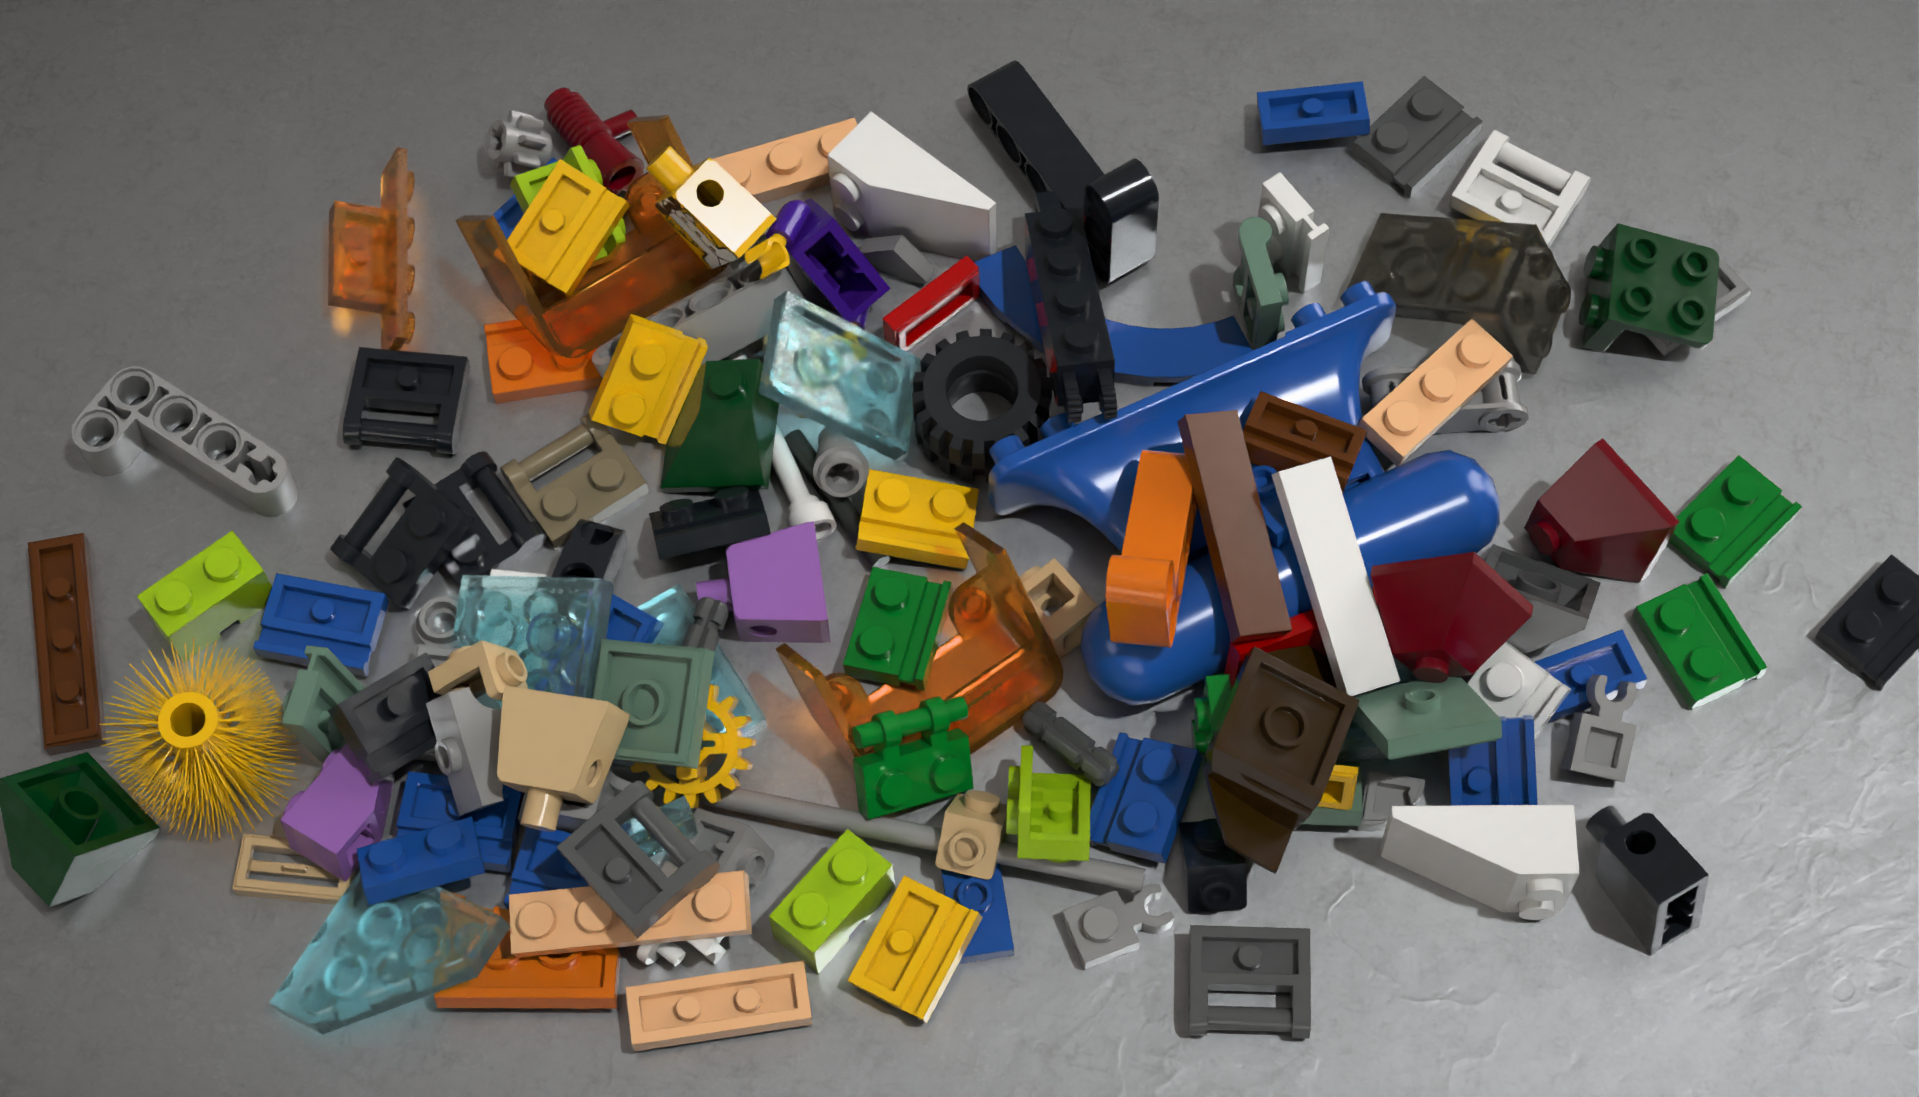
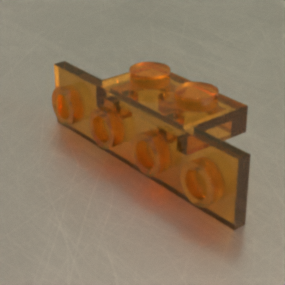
M399 147L396 148L381 174V208L334 201L329 210L328 305L380 313L381 349L398 351L401 350L404 344H410L415 329V315L413 312L408 311V297L412 292L415 280L414 265L408 264V249L413 242L415 222L414 218L407 217V203L412 198L415 177L413 171L407 170V149Z

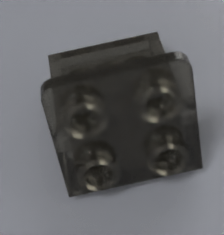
M1380 213L1347 287L1348 289L1359 282L1368 281L1375 293L1386 292L1390 294L1396 304L1395 317L1449 322L1463 326L1473 319L1513 355L1515 362L1520 365L1521 373L1531 375L1537 373L1543 358H1546L1550 353L1553 340L1552 335L1561 314L1567 311L1571 300L1570 285L1563 276L1537 224Z

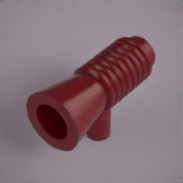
M559 88L547 97L544 103V109L547 111V121L569 148L578 145L582 146L587 159H592L597 164L601 172L603 186L615 195H618L621 190L628 191L641 178L644 171V163L616 139L639 129L640 123L636 113L633 110H628L602 121L581 94L571 92L569 88Z

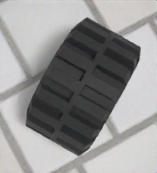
M980 329V336L970 337L968 330L956 333V342L952 344L944 338L935 345L936 356L926 353L920 361L921 372H915L912 393L915 435L918 444H923L924 455L932 463L939 459L942 472L951 476L955 470L961 471V480L972 483L975 475H984L985 483H989V473L995 465L989 450L996 442L1005 437L1017 435L1026 447L1045 439L1040 428L1048 419L1052 418V384L1050 377H1047V366L1042 357L1034 359V348L1028 343L1024 342L1020 346H1016L1015 335L1003 332L1000 338L992 337V329ZM974 392H992L1004 397L1013 405L1002 416L986 421L966 418L952 408L959 399Z

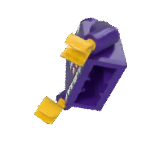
M808 198L805 201H789L778 211L775 217L777 220L766 233V240L745 252V261L747 264H750L758 259L762 267L760 279L764 280L786 268L790 264L791 259L815 289L840 314L838 327L842 333L823 340L824 355L827 358L835 355L836 369L851 365L862 360L864 357V348L859 335L865 330L871 305L891 288L836 220L812 198Z

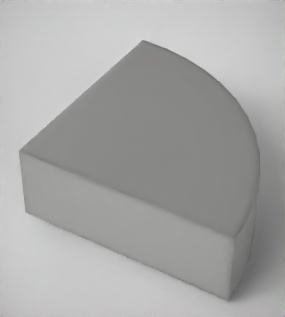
M903 235L866 238L860 248V251L871 265L889 275L906 281L927 283L935 269L932 263Z
M1368 770L1362 798L1361 826H1358V831L1373 832L1384 830L1392 806H1417L1426 780Z

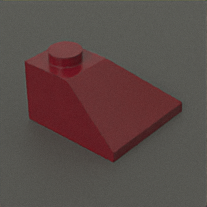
M1602 438L1589 448L1537 500L1524 529L1529 533L1534 546L1541 553L1549 555L1560 569L1640 583L1648 578L1680 521Z
M1475 552L1372 566L1371 580L1392 655L1411 670L1416 678L1425 682L1441 683L1445 682L1448 677L1472 675L1532 617L1533 605Z

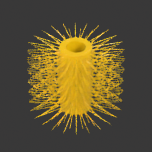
M193 638L192 657L190 651L191 678L187 664L186 643H184L186 671L183 659L181 658L187 683L186 687L178 652L176 650L181 677L172 642L170 641L176 670L174 666L172 668L169 658L167 661L164 651L163 654L177 691L150 650H148L173 697L167 693L143 661L141 662L164 695L129 664L139 674L138 676L142 679L141 682L149 689L148 691L152 695L124 676V678L155 701L135 687L133 688L142 695L115 681L114 683L140 696L149 704L122 691L151 709L145 708L128 698L126 699L129 701L115 696L111 697L147 711L140 710L134 706L131 708L120 704L104 703L127 708L153 719L145 718L140 714L136 716L126 712L110 710L141 720L104 717L130 723H105L99 725L124 727L136 731L105 732L123 735L102 740L126 736L132 737L113 739L111 741L115 742L101 745V747L121 741L131 743L109 746L108 748L138 744L131 747H117L124 749L107 753L108 755L131 749L125 753L114 754L117 756L107 761L121 755L125 757L113 761L114 763L108 767L121 760L139 756L129 761L120 762L123 764L113 767V769L127 763L130 764L127 767L120 768V771L115 773L117 774L126 769L127 772L119 775L118 779L134 771L131 775L125 776L127 778L123 779L121 784L133 775L139 774L133 780L125 782V786L129 783L132 785L127 789L132 791L130 794L133 793V799L141 792L143 793L150 788L135 801L140 800L138 803L140 804L139 807L145 801L144 807H148L153 802L152 812L161 800L160 805L152 815L159 807L160 809L152 819L157 815L156 819H158L166 807L167 810L162 817L165 814L167 816L170 808L175 804L162 825L163 827L174 811L168 834L179 819L178 828L175 832L176 835L188 811L184 834L195 803V813L188 841L200 811L197 840L199 829H201L202 815L204 817L206 800V837L207 816L210 825L208 801L210 800L212 808L210 844L212 842V827L215 832L214 806L217 814L220 839L218 808L222 825L224 826L218 801L219 797L227 831L229 833L224 807L234 840L229 814L231 818L233 816L236 826L238 823L241 833L242 829L229 795H231L233 801L237 804L254 831L255 829L230 784L234 785L259 818L260 816L239 785L274 817L265 808L264 801L256 794L257 792L253 788L273 802L275 801L253 784L270 796L272 795L262 787L287 800L289 799L261 784L256 779L284 793V791L265 782L255 774L277 785L279 784L272 780L286 785L289 784L274 779V776L270 774L285 779L292 778L298 780L297 778L270 772L267 767L279 771H294L269 766L264 763L298 765L275 760L301 759L302 757L282 756L269 752L297 751L278 747L299 743L272 747L275 744L293 743L286 741L296 739V737L277 741L275 739L293 737L294 735L286 736L288 734H282L289 732V730L273 733L278 730L287 729L285 726H279L282 723L264 727L274 722L282 721V718L278 719L275 717L283 715L281 711L276 712L283 709L279 707L281 706L279 704L283 703V701H279L281 700L278 699L280 697H274L278 695V693H274L276 691L271 690L269 692L268 689L273 687V685L267 686L263 691L261 689L256 694L264 686V682L251 693L260 682L267 679L262 678L251 686L256 679L265 674V672L261 675L258 674L250 682V679L260 669L252 676L250 675L242 684V681L251 672L250 670L245 675L246 672L244 671L255 660L249 666L247 664L237 676L244 664L240 667L239 660L231 672L233 658L222 680L223 671L236 652L235 650L226 663V656L230 650L229 647L217 671L221 655L220 651L210 679V669L217 640L204 673L209 643L207 642L203 666L200 668L201 676L199 683L200 646L198 648V663L195 660V685L193 677ZM239 664V666H238V668H237L235 674H234V675L231 677V679L228 681V679H229L230 676L232 675L233 671L235 670V668H236L237 665ZM244 672V674H243V676H242L240 682H239L238 685L234 688L235 684L237 683V681H238L239 678L241 677L242 673ZM206 676V686L204 690V679ZM268 690L263 696H260L264 691ZM273 693L268 699L262 700L265 696ZM276 698V699L273 700L272 702L263 705V704L266 703L268 700H271V699ZM278 701V702H277L275 705H273L271 708L265 709V708H266L267 706H269L270 704H272V703ZM279 707L275 711L268 713L272 708ZM229 711H231V712H230V715H229V718H228V719H224L225 716L227 715V713H228ZM279 713L276 716L269 717L272 714ZM232 721H240L237 726L229 727ZM121 724H139V725L145 726V727H147V728H143V727H131V726H120V725H121ZM125 732H141V733L127 734V733H125ZM272 736H285V737H278V738L266 739V738L272 737ZM125 740H146V741L135 742V741H125ZM263 741H273L270 743H257ZM146 751V752H143V753H139V754L132 755V754H134L135 752ZM176 755L173 761H165L167 757ZM259 755L277 756V757H289V758H264V757H261V756H259ZM177 763H181L179 768L176 771H173L175 765ZM252 764L260 765V766H262V767H264V768H266V769H268V770L262 769V768L257 767V766H254V765H252ZM256 771L264 772V773L270 775L271 777H268V776L263 775V774H261V773H258V772H256ZM142 782L139 787L132 789L136 784ZM145 786L142 791L135 794L140 787ZM154 790L148 798L141 801L149 792ZM200 791H201V802H200V805H199V802H198V801H199V796H200ZM172 793L171 797L169 798V800L167 801V803L165 804V806H164L163 809L161 810V808H162V806H163L165 800H166V799L170 796V794ZM155 796V797L147 804V802L149 801V799H150L151 797ZM181 805H182L181 813L179 814V816H178L177 819L175 820L174 824L172 825V823H173V821H174V819H175V817H176V815H177V813H178V811H179V809H180V807H181Z

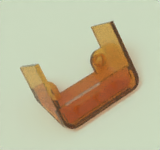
M668 115L635 117L627 122L648 165L670 145L690 167L693 166ZM650 172L635 179L626 191L625 200L630 205L627 209V214L635 229L625 235L626 242L615 258L589 268L574 292L569 296L520 266L494 215H464L455 220L498 300L551 354L559 357L578 358L589 353L622 333L630 314L647 318L717 276L729 265V263L710 269L657 211L654 204L667 190Z
M964 522L954 529L976 574L959 585L951 596L949 616L958 634L937 648L925 691L917 690L916 685L901 683L900 686L885 683L867 695L863 686L852 676L840 672L824 676L820 670L786 643L775 649L811 716L853 771V758L873 753L874 747L858 749L853 740L852 728L871 722L874 714L888 710L899 714L919 708V704L923 700L939 696L945 701L962 696L968 706V718L950 723L947 731L959 728L969 736L971 755L1019 722L1024 712L1028 711L1035 702L1046 703L1052 699L1061 687L1064 674L1062 663L1006 549ZM921 732L902 737V742L899 745L922 739Z

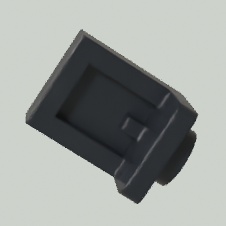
M1217 819L1180 823L1179 839L1186 875L1187 906L1189 912L1199 913L1244 909L1247 906L1246 858L1225 845Z

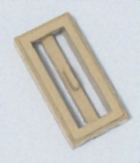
M243 834L232 887L236 895L352 906L354 896L352 894L353 884H356L358 875L356 870L344 882L320 866L252 860L254 852L291 856L302 855L290 848L287 838ZM249 874L337 882L338 888L248 878Z

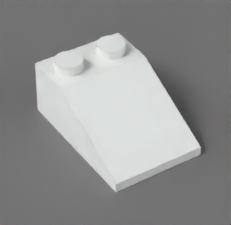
M870 112L828 154L833 213L839 222L849 230L856 231L859 229L869 238L903 235L918 250L960 259L967 255L974 262L997 253L996 202L873 112Z
M1574 805L1392 806L1380 844L1382 858L1500 912H1519V917L1528 920L1546 919L1554 916L1555 912H1562L1580 874Z

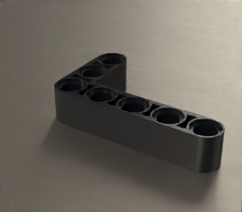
M1016 60L968 85V96L975 112L1034 192L1057 191L1062 209L1079 207L1093 269L1101 281L1110 283L1154 258L1159 193L1151 174L1141 161L1136 158L1131 159L1104 174L1032 77Z

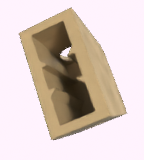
M504 686L497 778L500 783L516 791L527 793L520 822L521 825L541 831L555 832L563 800L593 804L598 799L627 727L630 714L608 701Z

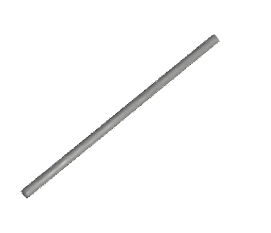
M612 763L610 767L616 776L631 783L641 780L646 784V781L651 777L648 772L632 773L630 766ZM668 774L670 777L679 781V779L676 778V775ZM723 785L719 787L721 802L711 804L704 793L701 794L699 804L842 833L849 829L858 836L938 851L942 828L883 816L868 820L857 811L741 788L730 790ZM661 787L654 791V795L664 797L665 788ZM681 794L678 800L685 801L684 794ZM1002 840L997 858L998 864L1142 892L1146 875L1145 868L1090 857L1089 861L1071 860L1065 863H1055L1047 859H1018V843Z

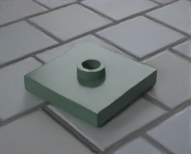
M601 639L592 699L608 701L630 714L627 727L613 760L698 769L715 651L706 648Z
M1460 676L1448 677L1445 682L1441 683L1419 680L1385 686L1352 696L1360 700L1353 716L1354 720L1390 760L1497 741L1502 738L1501 718Z

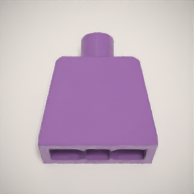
M814 521L805 522L772 532L769 535L730 545L726 548L729 578L696 582L698 601L703 597L713 598L714 600L724 602L727 605L728 612L734 611L739 640L744 642L789 643L831 642Z

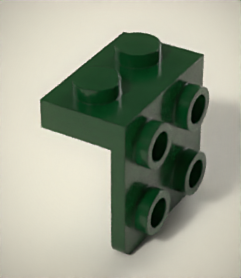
M1617 223L1598 246L1594 245L1590 248L1584 263L1583 273L1584 277L1589 278L1588 294L1585 296L1579 312V324L1585 326L1583 348L1603 353L1625 329L1698 349L1705 348L1712 341L1714 333L1720 261L1718 253L1706 246Z

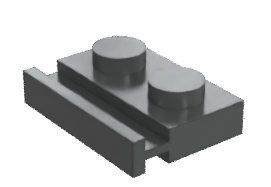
M1423 76L1370 126V134L1360 135L1354 140L1352 153L1391 184L1396 182L1405 190L1404 194L1411 198L1480 133L1483 121L1477 116L1474 119L1464 112L1462 104L1426 76Z

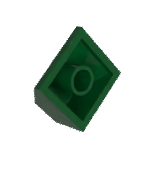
M760 359L706 361L700 366L666 443L660 489L664 493L720 491L734 486H745L748 490L768 489L781 387Z
M88 752L0 778V808L12 868L49 907L96 890L154 839L161 828L147 813L145 814V811L139 807L133 798Z

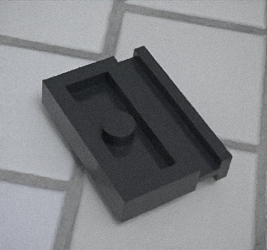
M745 486L722 489L715 494V498L695 503L691 499L672 500L661 505L660 511L649 513L659 560L771 534L759 490H748Z
M1892 554L1819 629L1815 637L1859 674L1864 672L1875 681L1874 686L1880 691L1919 651V575Z
M426 652L328 710L358 761L362 759L370 771L371 775L367 777L371 784L383 779L433 748L437 742L426 703L442 695L433 692L428 671L435 668Z

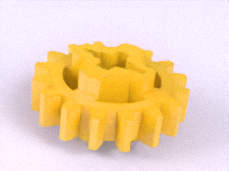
M710 684L707 709L717 715L727 733H718L706 722L705 715L702 739L703 741H714L715 746L703 747V750H700L698 769L676 767V778L679 779L677 781L670 777L660 765L635 763L630 767L632 773L648 772L651 777L646 781L645 785L652 792L661 787L665 788L663 803L667 805H674L681 794H684L687 808H698L702 793H704L711 804L721 802L719 787L723 785L730 790H737L741 785L733 775L735 770L752 769L753 764L748 759L741 757L743 749L756 746V739L742 737L741 729L752 722L751 717H735L732 711L736 708L739 700L735 696H729L719 702L717 700L719 686L715 684ZM719 754H727L720 770L705 781L707 766Z

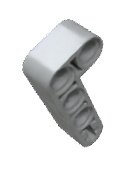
M763 233L750 248L766 240V233ZM744 253L739 259L729 262L733 272L647 319L682 331L683 335L695 339L697 337L705 339L708 350L701 365L706 361L722 360L786 325L803 312L806 307V300L788 266L761 280L762 267L757 259L747 264ZM623 332L601 344L592 355V362L602 379Z
M129 366L115 373L77 416L72 425L71 435L76 447L88 467L94 473L101 476H114L122 473L133 463L145 447L150 444L263 516L277 517L283 515L293 508L298 499L296 482L285 458L278 451L152 371L141 366ZM147 396L143 402L130 405L136 398ZM191 423L185 430L173 432L177 426ZM112 437L105 445L94 447L101 439ZM234 450L233 454L228 458L215 460L221 452ZM254 471L261 480L259 483H257L253 475Z

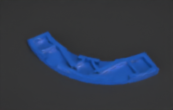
M1012 246L975 261L974 263L979 267L980 297L1005 325L1010 324L1017 332L1030 340L1034 348L1045 354L1026 261L1017 246ZM1234 315L1212 323L1172 329L1132 326L1105 319L1115 359L1114 381L1148 386H1153V382H1182L1253 351Z

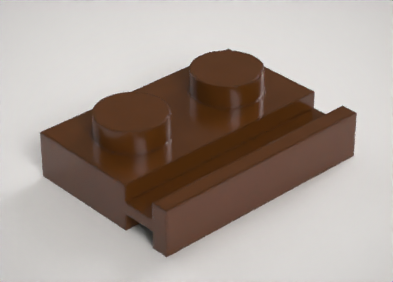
M1260 391L1244 426L1243 435L1250 463L1258 466H1270L1277 472L1331 457L1343 494L1368 430Z

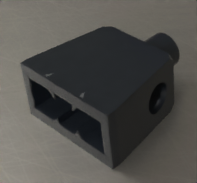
M1607 806L1596 812L1586 824V829L1599 844L1595 876L1600 886L1650 956L1698 928L1709 877L1705 869L1653 814L1643 813L1633 820L1626 822L1614 806Z

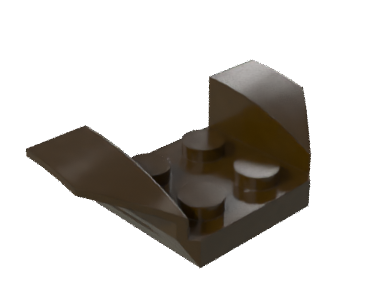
M1309 645L1267 653L1254 646L1246 654L1205 755L1208 763L1203 767L1209 795L1225 845L1274 874L1279 868L1292 832L1309 818L1322 799L1360 701L1337 689L1328 657Z

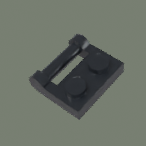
M359 347L343 422L344 443L362 446L365 441L430 446L436 447L438 453L455 454L459 444V425L471 368L468 357ZM369 407L438 413L439 420L438 425L367 419Z
M485 451L470 456L460 469L434 484L475 518L442 563L443 568L463 597L488 582L491 569L507 570L538 551L547 541V535L537 522L529 521L496 474L497 465ZM479 487L512 534L510 539L500 545L465 497V494ZM416 496L402 504L404 510L408 508Z
M396 457L386 470V473L389 475L387 480L347 535L340 534L330 547V550L344 562L353 566L398 606L410 609L475 518L413 466ZM407 489H409L416 497L372 556L364 548Z

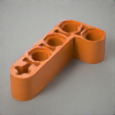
M1142 450L1122 553L1121 556L1111 555L1107 570L1105 598L1111 642L1171 648L1173 645L1198 507L1185 453Z

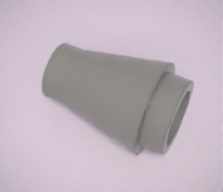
M841 425L825 427L818 436L819 446L813 467L814 480L823 491L832 496H851L861 489L868 477V461L851 439L850 432Z

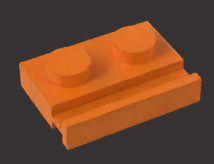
M587 308L485 324L484 330L487 340L490 378L495 403L500 404L599 388L602 377L592 362V355L599 347L593 309Z

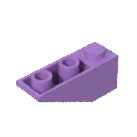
M347 743L342 749L337 748L329 754L322 765L321 773L305 792L300 791L291 798L284 810L283 817L280 819L291 849L344 882L348 880L359 866L356 848L378 843L383 837L396 771L383 779L371 784L367 777L371 775L370 771L362 759L359 761L356 759Z

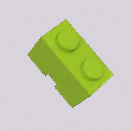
M232 530L138 594L137 598L155 627L170 646V641L172 642L174 652L176 653L177 650L179 658H182L183 663H185L184 643H186L188 661L190 660V651L192 657L193 638L195 656L198 654L199 646L201 652L207 647V642H209L208 646L220 639L221 635L219 633L237 620L241 624L265 608L272 585L262 567Z
M847 829L769 915L773 938L798 959L804 960V964L819 974L848 942L849 935L862 921L865 922L895 889L893 865Z

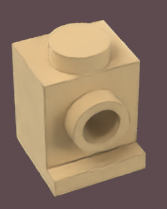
M1053 558L1042 568L1034 566L1028 569L1018 578L1014 589L1010 592L1013 610L1048 647L1050 654L1057 662L1081 644L1082 629L1090 613L1098 607V604L1056 558ZM1049 607H1060L1049 617L1044 613Z

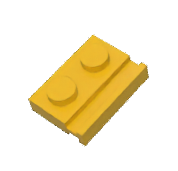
M560 159L504 243L500 252L511 261L570 297L630 205L622 197H618L607 190L606 187Z
M630 314L589 409L591 420L640 437L646 435L666 445L708 350L706 340L700 337L695 339L683 335V332Z
M869 469L865 483L855 550L966 570L970 559V546L973 537L979 489Z
M904 875L847 981L868 994L927 1023L983 917L979 912L973 909L970 910L955 900Z

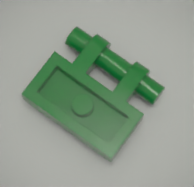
M937 696L921 701L917 709L895 714L892 710L877 713L872 716L871 722L852 728L853 740L858 749L874 747L873 753L853 758L858 810L864 817L870 820L974 789L969 736L959 728L947 731L950 723L968 718V706L962 696L945 701ZM921 732L922 739L899 745L902 742V737Z

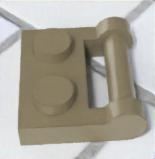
M589 413L580 418L581 425L518 463L513 459L500 467V471L507 484L533 521L537 522L545 532L547 540L554 550L565 545L580 519L601 523L649 493L647 482L612 436L607 425L592 421ZM592 443L596 446L600 453L538 491L531 484L530 481Z

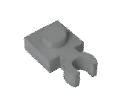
M1592 674L1586 686L1587 699L1592 705L1590 714L1574 712L1562 769L1625 782L1637 725L1621 722L1623 712L1628 710L1636 699V683L1620 681L1618 694L1610 701L1605 694L1608 676Z
M1160 884L1143 886L1142 892L1137 891L1133 901L1123 904L1116 889L1062 910L1063 922L1084 970L1138 950L1140 941L1136 932L1142 930L1150 934H1159L1167 931L1173 925L1174 916L1171 911L1165 912L1160 916H1152L1144 908L1147 903L1161 898L1162 889Z

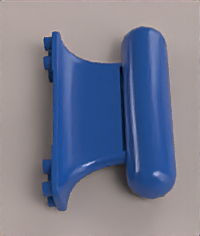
M1368 281L1359 282L1348 288L1341 295L1340 300L1344 305L1343 308L1326 315L1320 303L1309 304L1292 316L1291 322L1295 329L1286 332L1285 337L1117 410V418L1104 419L1103 415L1099 414L1079 424L1068 423L1066 413H1061L1048 419L1041 426L1040 431L1045 439L1025 447L1017 435L999 440L989 450L995 465L989 473L988 499L994 511L1000 515H1010L1036 506H1053L1064 509L1090 522L1122 553L1142 450L1185 453L1177 423L1185 414L1237 410L1243 431L1259 392L1262 391L1358 426L1363 418L1359 395L1361 366L1365 358L1374 354L1388 341L1396 314L1394 300L1386 292L1375 293ZM1365 437L1343 492V497L1371 588L1373 587L1371 570L1374 565L1475 552L1477 554L1493 540L1500 525V502L1493 478L1475 459L1451 450L1426 453L1385 472L1373 450L1371 442ZM1198 507L1172 647L1111 642L1106 600L1090 613L1082 629L1081 653L1088 674L1108 697L1131 706L1155 703L1204 681L1206 676L1217 675L1225 671L1231 639ZM1288 540L1279 547L1270 541L1289 618L1312 610L1313 608L1292 540Z

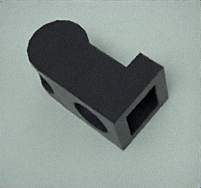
M580 519L577 522L570 539H567L544 593L549 623L558 626L571 623L578 627L581 632H589L606 602L614 577L618 574L621 567L627 540L625 530L585 519Z

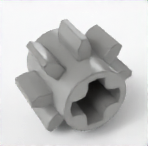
M513 110L509 111L507 122L495 121L490 126L485 140L486 155L489 159L495 160L493 169L503 172L504 176L514 178V176L528 172L530 169L545 166L551 156L552 139L548 132L542 130L544 121L533 118V115Z

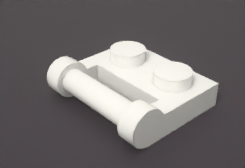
M1494 130L1451 195L1449 206L1545 255L1574 207L1579 204L1584 196L1591 177L1579 171H1575L1572 175L1509 143V136ZM1501 162L1561 194L1557 196L1496 164Z

